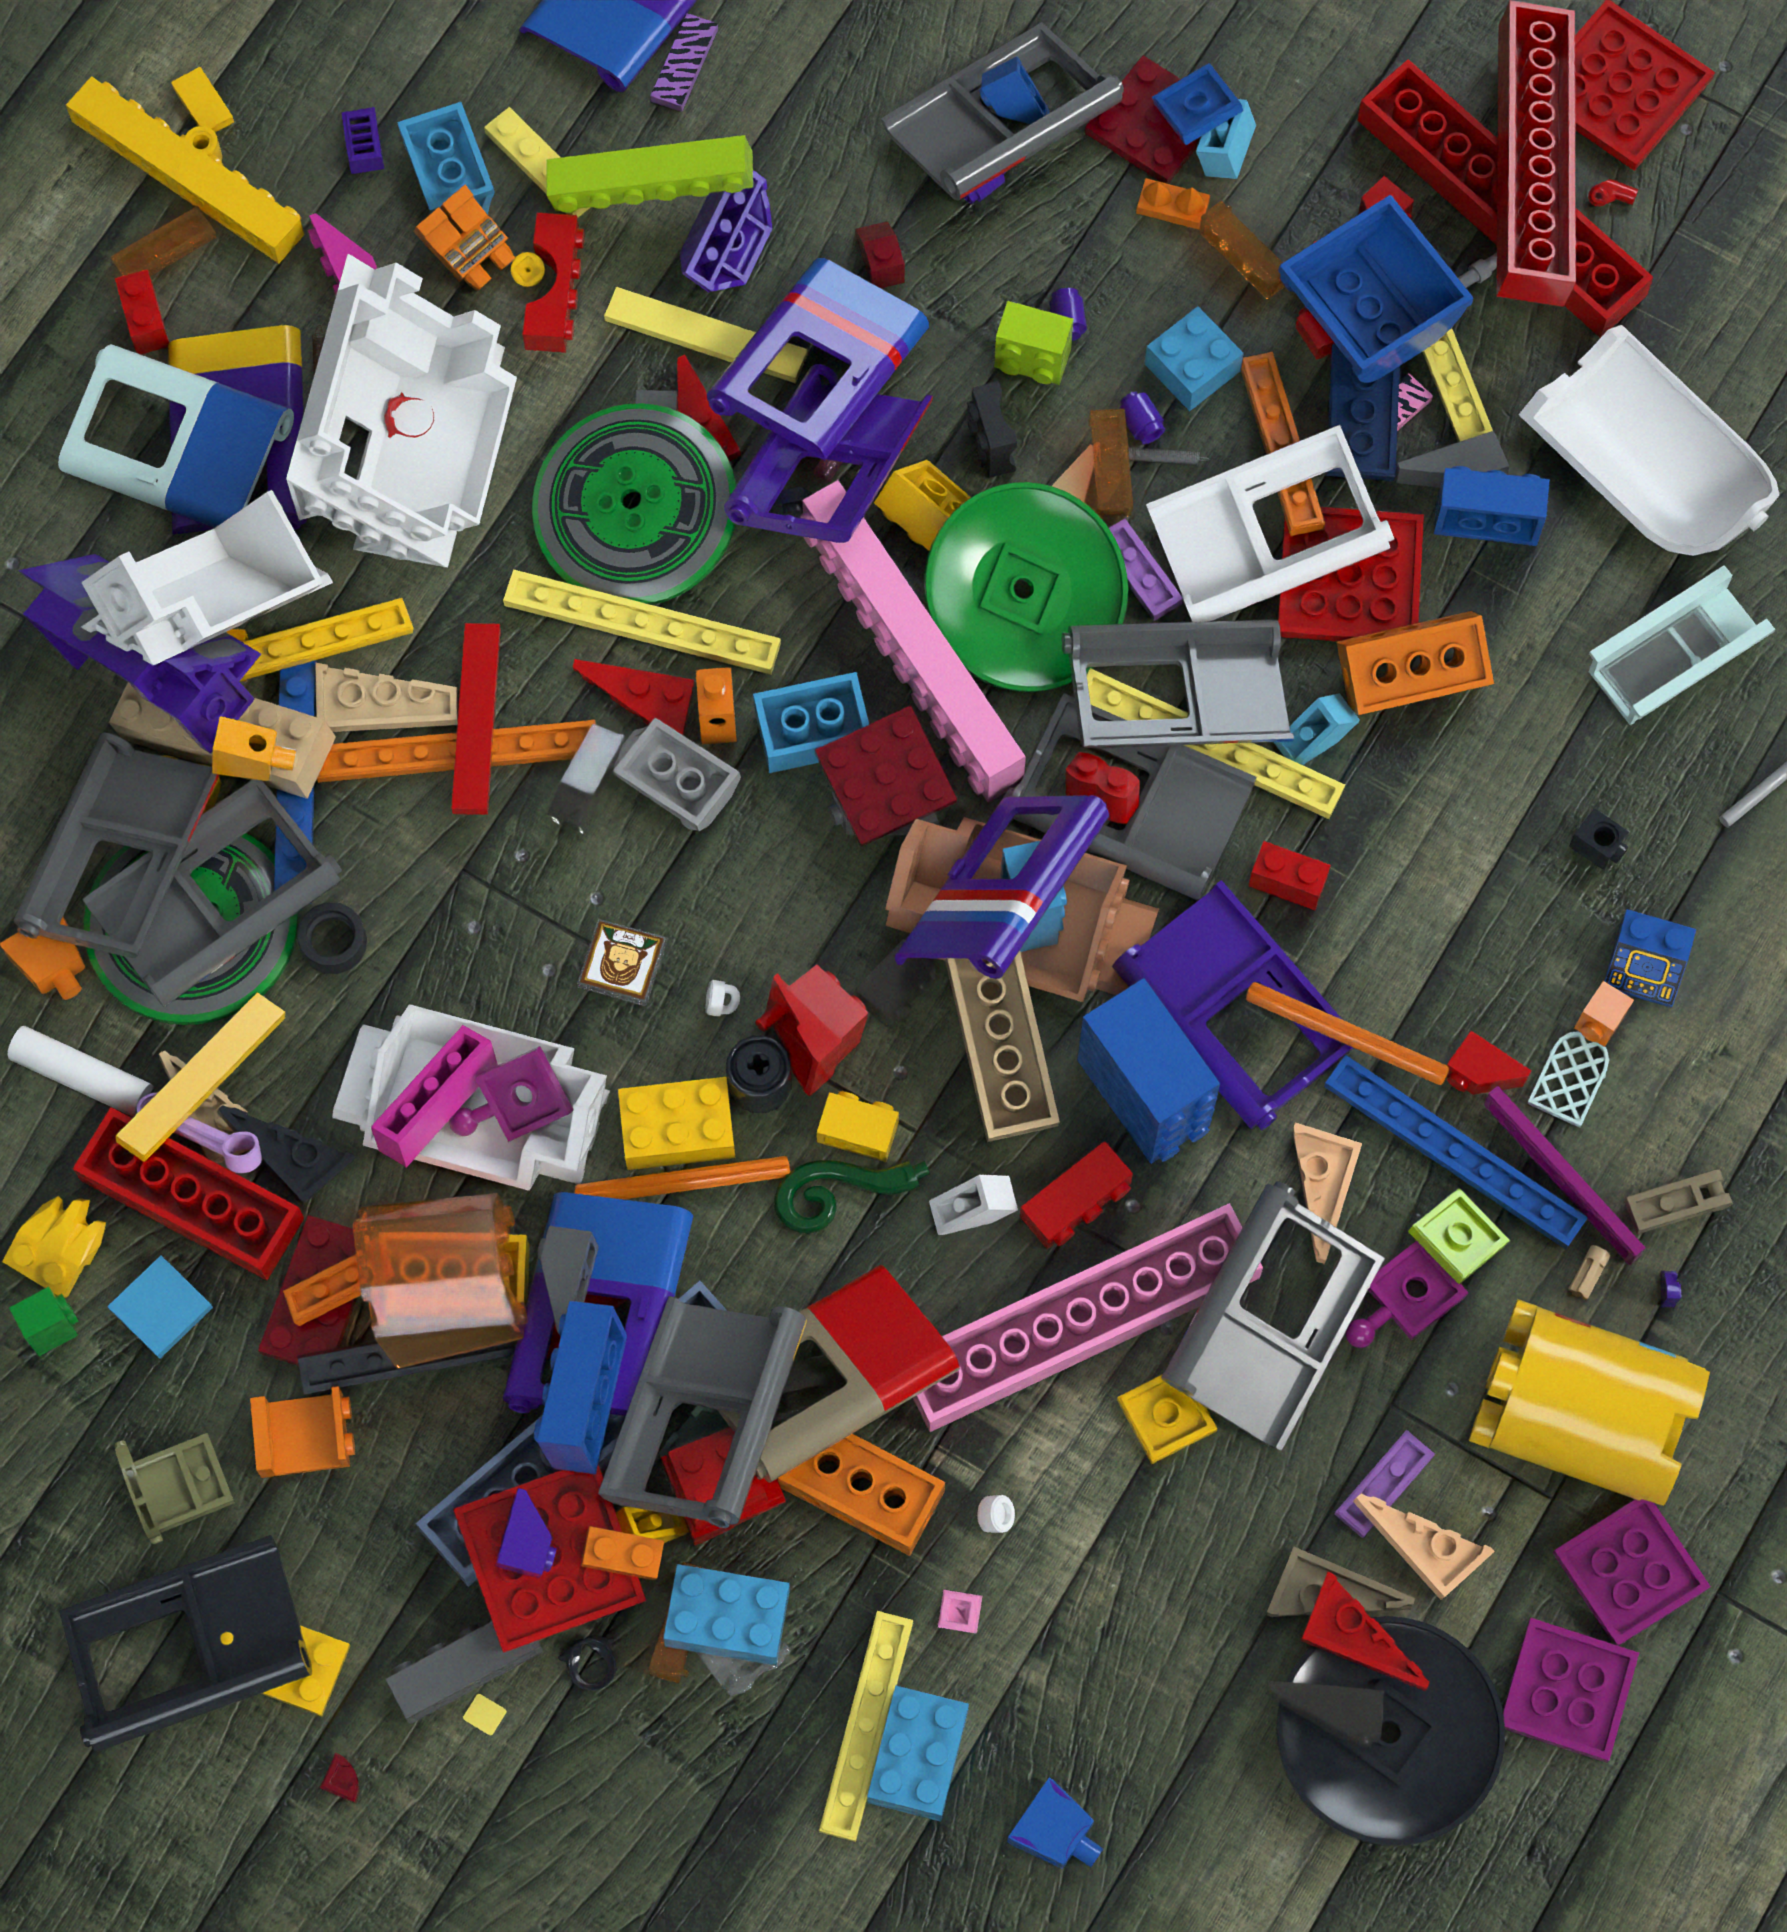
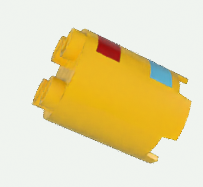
M1517 1299L1503 1342L1520 1347L1517 1353L1500 1346L1498 1347L1485 1388L1488 1389L1487 1395L1502 1401L1499 1405L1485 1399L1482 1400L1469 1442L1497 1450L1639 1501L1643 1499L1664 1506L1682 1465L1672 1458L1685 1418L1698 1419L1710 1372L1706 1371L1705 1368L1688 1362V1358Z

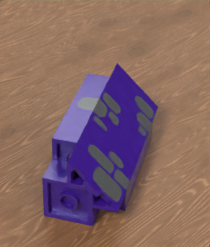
M92 554L18 570L24 577L44 588L23 615L73 668L79 670L90 657L127 680L146 701L172 716L190 737L208 753L211 754L213 752L220 716L239 720L255 700L239 681L260 657L261 653L226 632L152 665L144 661L143 655L133 649L127 652L106 641V635L98 631L89 632L81 628V626L99 615L81 582L110 563L101 556Z

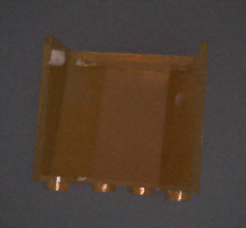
M498 1193L373 1205L359 1209L360 1219L354 1220L353 1232L360 1291L363 1301L369 1302L371 1327L374 1337L396 1368L416 1365L524 1338L523 1324L528 1323L527 1311L524 1303L517 1302L510 1290L509 1276L514 1274L511 1257L508 1253H505L504 1243L509 1242L510 1227L515 1226V1220L511 1206L504 1205Z

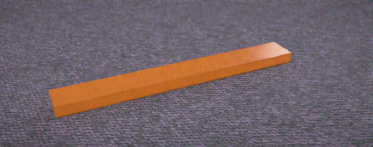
M595 720L494 729L491 767L599 757ZM457 732L332 744L317 777V781L320 783L454 770Z

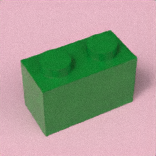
M50 1287L9 1307L25 1340L38 1356L78 1336L73 1326L79 1322L69 1302L67 1303L62 1293L56 1296Z

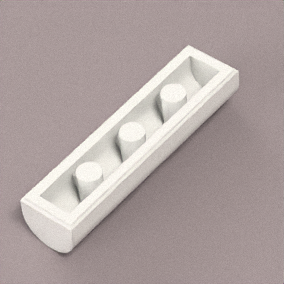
M21 1026L17 1030L8 1048V1058L11 1061L132 1117H135L138 1113L137 1104L139 1100L150 1094L154 1088L152 1084L26 1026Z

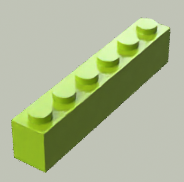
M745 135L547 159V197L555 211L566 213L574 212L580 208L594 207L603 209L613 204L627 203L636 205L647 200L659 199L670 201L680 196L692 195L703 197L713 192L726 191L736 193L742 189L753 188V154Z

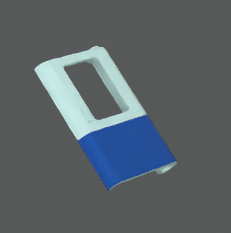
M112 344L106 346L105 349H101L96 357V367L61 449L58 461L59 469L62 472L216 528L246 507L274 440L282 442L291 431L294 420L292 409ZM115 380L186 407L185 416L166 462L161 468L147 465L85 442L84 435L107 381Z

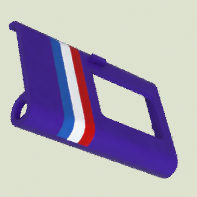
M1093 795L1003 798L962 859H957L947 874L949 878L896 953L895 961L897 965H903L907 958L969 959L973 966L983 975L993 979L1001 978L1109 818L1105 802ZM1059 814L1016 877L1012 879H971L1015 815ZM982 959H985L992 963L995 966V968L986 965Z

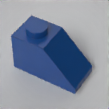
M1018 56L982 74V84L979 89L981 98L987 107L992 105L998 116L1032 124L1050 113L1049 108Z

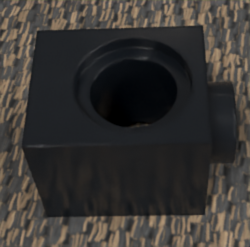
M1594 808L1575 832L1569 847L1602 870H1605L1611 861L1617 864L1626 853L1629 846L1624 843L1629 831ZM1594 837H1605L1610 842V845L1600 846L1595 842Z

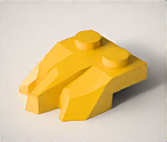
M57 1196L44 1203L21 1226L2 1262L44 1288L50 1287L57 1296L62 1293L67 1298L84 1266L90 1265L102 1243L106 1222L97 1220L90 1225L87 1224L86 1216L90 1200L78 1198L73 1200L66 1210H63V1200Z

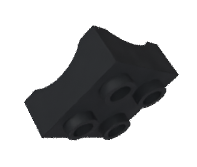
M999 381L973 387L972 401L967 402L969 433L971 437H977V459L980 467L986 466L989 478L1016 471L1015 461L1011 453L1017 448V439L1015 432L1006 424L1001 414L1002 390Z

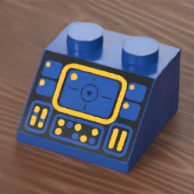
M1627 909L1619 925L1604 982L1626 995L1672 1008L1689 959L1696 929Z

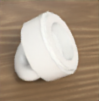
M711 980L706 995L705 1012L707 1015L721 1016V1014L734 1012L740 1003L738 989L735 986L725 984L724 981ZM725 993L731 995V1002L727 1006L723 1005Z
M993 1495L984 1497L981 1500L977 1512L978 1523L984 1532L1003 1533L1012 1527L1015 1511L1008 1497Z

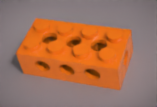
M1472 611L1336 642L1348 705L1358 715L1494 684L1482 615ZM1453 647V658L1445 663L1444 654L1449 648ZM1419 655L1420 664L1415 670L1411 671L1410 662L1415 656ZM1386 663V673L1382 677L1377 678L1376 670L1378 666Z
M854 1434L847 1436L778 1477L781 1489L908 1556L914 1550L945 1492L944 1481ZM826 1461L835 1462L839 1466L831 1474L823 1473L819 1469L820 1465ZM864 1478L870 1481L872 1485L865 1491H858L852 1487V1483L857 1479ZM890 1496H899L905 1503L901 1507L893 1509L884 1502Z

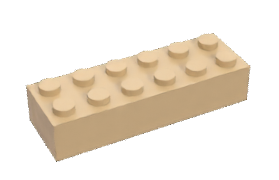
M128 682L109 721L118 735L125 741L212 767L213 752L210 754L203 750L172 716L146 701ZM254 698L255 700L238 721L273 729L277 732L276 746L297 750L293 771L272 767L270 779L263 782L266 786L308 799L336 736L324 719Z
M1020 951L1004 975L999 979L983 975L973 966L969 959L945 958L987 1142L1057 1127L1060 1121ZM982 959L986 965L995 968V966L992 963L985 959Z

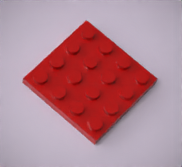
M1605 0L1575 35V130L1635 171L1712 81L1715 72L1611 0Z
M1320 507L1325 521L1324 529L1290 536L1284 516L1282 559L1360 528L1363 525L1360 511L1358 509ZM1375 511L1380 522L1388 521L1394 536V540L1389 541L1390 549L1280 593L1278 622L1281 637L1342 641L1419 623L1424 514Z
M599 1464L596 1474L561 1470L453 1509L502 1653L646 1601L638 1577L580 1566L586 1533L590 1526L622 1532L612 1502L607 1501L598 1494L603 1481ZM518 1488L527 1491L552 1536L550 1546L557 1548L551 1570L549 1572L543 1571L539 1578L495 1567L514 1496Z

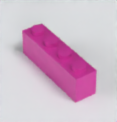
M462 1025L371 1126L378 1150L403 1166L408 1167L479 1087L475 1077L498 1066L491 1041Z

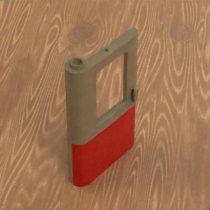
M883 1265L873 1268L800 1311L807 1319L800 1343L805 1340H813L846 1380L847 1384L770 1430L755 1473L757 1479L761 1480L764 1478L767 1482H772L960 1370L957 1357L949 1344ZM717 1409L730 1428L736 1432L741 1414Z

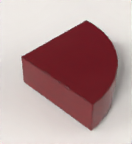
M335 1753L320 1788L356 1804L359 1795L357 1774L348 1760Z

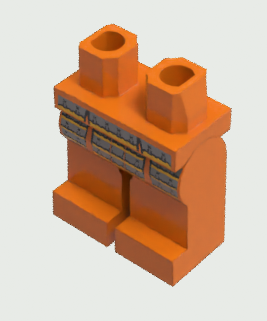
M466 185L462 186L441 207H438L419 223L413 231L445 267L453 273L459 282L464 279L476 291H479L492 279L480 265L489 257L501 271L515 258L511 249L505 243L508 237L478 204Z

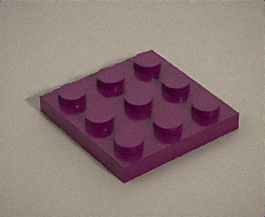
M1635 1499L1553 1551V1555L1611 1642L1617 1646L1625 1643L1711 1587L1655 1503L1643 1499L1640 1501Z
M1530 1617L1503 1707L1505 1730L1608 1763L1639 1652Z

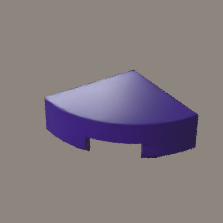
M1661 1271V1307L1674 1308L1681 1299V1284L1677 1282L1678 1273L1676 1271Z

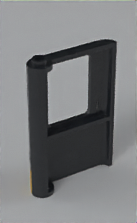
M271 1535L59 1610L86 1712L84 1725L80 1726V1734L87 1748L92 1746L95 1752L312 1675L311 1662L281 1556ZM179 1611H184L188 1618L202 1669L201 1677L196 1681L112 1711H106L89 1648L91 1644ZM225 1632H230L233 1635V1641L228 1645H224L221 1642V1635Z

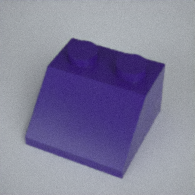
M518 1488L515 1493L495 1567L539 1578L543 1571L549 1572L551 1570L557 1548L550 1546L552 1536L527 1491Z

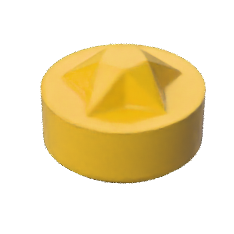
M530 252L521 253L512 261L511 275L519 285L533 287L544 278L545 266L541 258L536 254Z

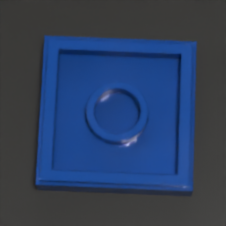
M1210 63L1152 96L1154 105L1185 145L1243 112L1240 101Z

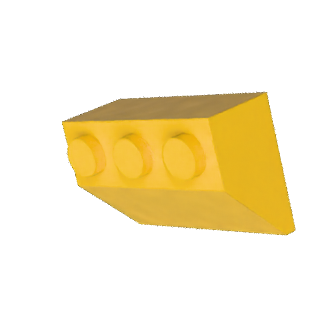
M924 460L894 471L874 504L882 510L883 515L888 520L897 523L907 531L908 537L912 541L923 545L930 551L934 538L946 519L971 497L930 461Z

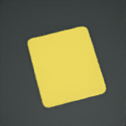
M477 1694L463 1719L491 1736L507 1711L483 1695Z

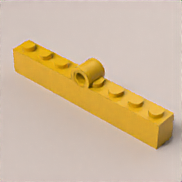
M92 76L66 104L69 116L74 124L278 264L305 235L301 216L289 206L282 207L275 202L274 197L263 188L257 190L249 184L247 178L239 171L233 170L231 172L223 166L218 138L212 129L198 126L189 130L186 135L178 136L171 131V128L164 120L159 117L153 119L145 113V110L139 103L132 99L127 101L119 95V92L106 81L101 83Z

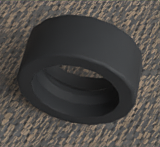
M326 902L314 906L303 916L298 925L297 941L303 958L312 968L322 973L339 974L350 970L360 962L366 951L367 935L361 918L352 908L341 903ZM331 919L346 922L353 932V942L350 948L343 954L335 957H324L318 954L311 943L314 929L322 922Z

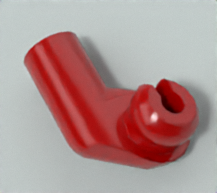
M1608 179L1593 186L1588 193V198L1592 205L1598 207L1615 200L1633 205L1639 189Z

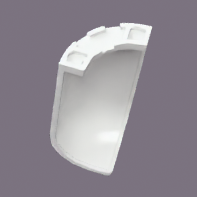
M1622 325L1608 329L1597 343L1578 361L1581 368L1571 377L1564 373L1552 383L1539 389L1519 413L1523 420L1645 537L1670 552L1694 556L1721 549L1748 527L1753 531L1757 530L1768 518L1765 512L1779 496L1777 481L1766 463Z

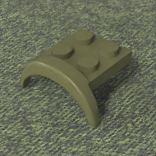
M208 1433L135 1462L124 1440L115 1443L116 1455L140 1522L151 1544L154 1545L162 1542L161 1533L235 1503Z

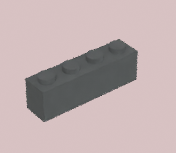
M492 1621L480 1628L478 1624H475L461 1631L458 1634L459 1639L446 1646L442 1642L429 1648L424 1653L426 1657L412 1664L411 1661H406L391 1670L392 1676L385 1680L409 1724H412L542 1653L543 1649L539 1641L502 1653Z

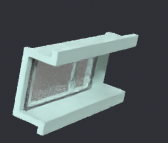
M1725 565L1590 651L1589 655L1593 661L1588 672L1629 725L1634 724L1636 720L1646 716L1775 631V628L1768 619L1756 625L1730 593L1727 587L1731 581L1732 574Z

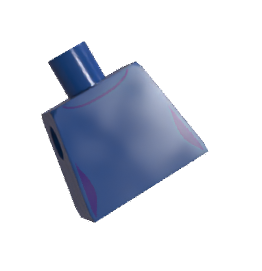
M1050 1777L1007 1839V1842L1012 1846L1061 1869L1065 1867L1072 1855L1091 1868L1103 1851L1101 1846L1086 1837L1094 1820Z

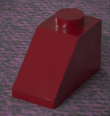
M886 221L856 228L855 235L869 282L879 288L905 283V263L897 236L889 223Z

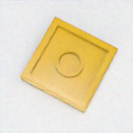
M1162 1375L1117 1397L1121 1409L1151 1464L1217 1432V1427L1207 1408L1161 1379Z

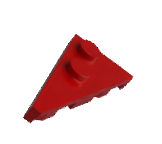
M685 355L678 357V412L687 415L702 425L716 439L729 461L740 457L741 452L721 416L710 408L707 392Z
M574 659L573 669L581 675L582 679L592 686L595 684L610 695L613 701L630 713L640 716L648 726L654 718H657L684 736L695 687L694 679Z

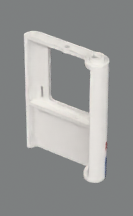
M1340 425L1146 504L1192 622H1211L1386 551L1390 549L1389 541L1394 540L1388 521L1380 522ZM1340 468L1344 472L1363 518V525L1358 529L1282 560H1275L1270 553L1254 513L1253 503L1317 475Z

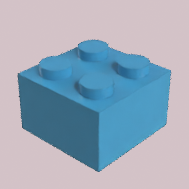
M1197 306L1147 345L1145 365L1191 411L1241 372L1244 353Z

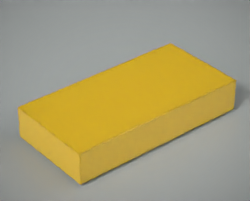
M201 67L171 82L174 91L197 126L208 127L216 133L234 123L233 116Z

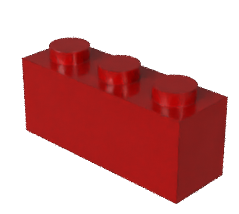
M1104 1141L1020 1207V1218L1046 1249H1049L1055 1243L1061 1246L1075 1234L1073 1229L1083 1221L1086 1224L1091 1223L1103 1212L1101 1207L1111 1199L1117 1202L1131 1190L1129 1185L1131 1184L1133 1173Z

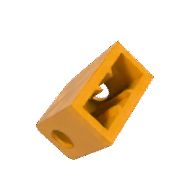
M220 716L213 745L212 773L267 781L270 779L272 767L293 771L297 750L276 746L277 732L273 729Z

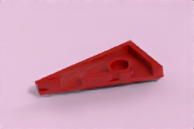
M1327 1572L1301 1641L1426 1691L1429 1681L1424 1677L1422 1670L1404 1655L1394 1644L1395 1641L1374 1618H1371L1365 1612L1361 1603L1343 1588L1337 1581L1338 1578L1333 1573Z

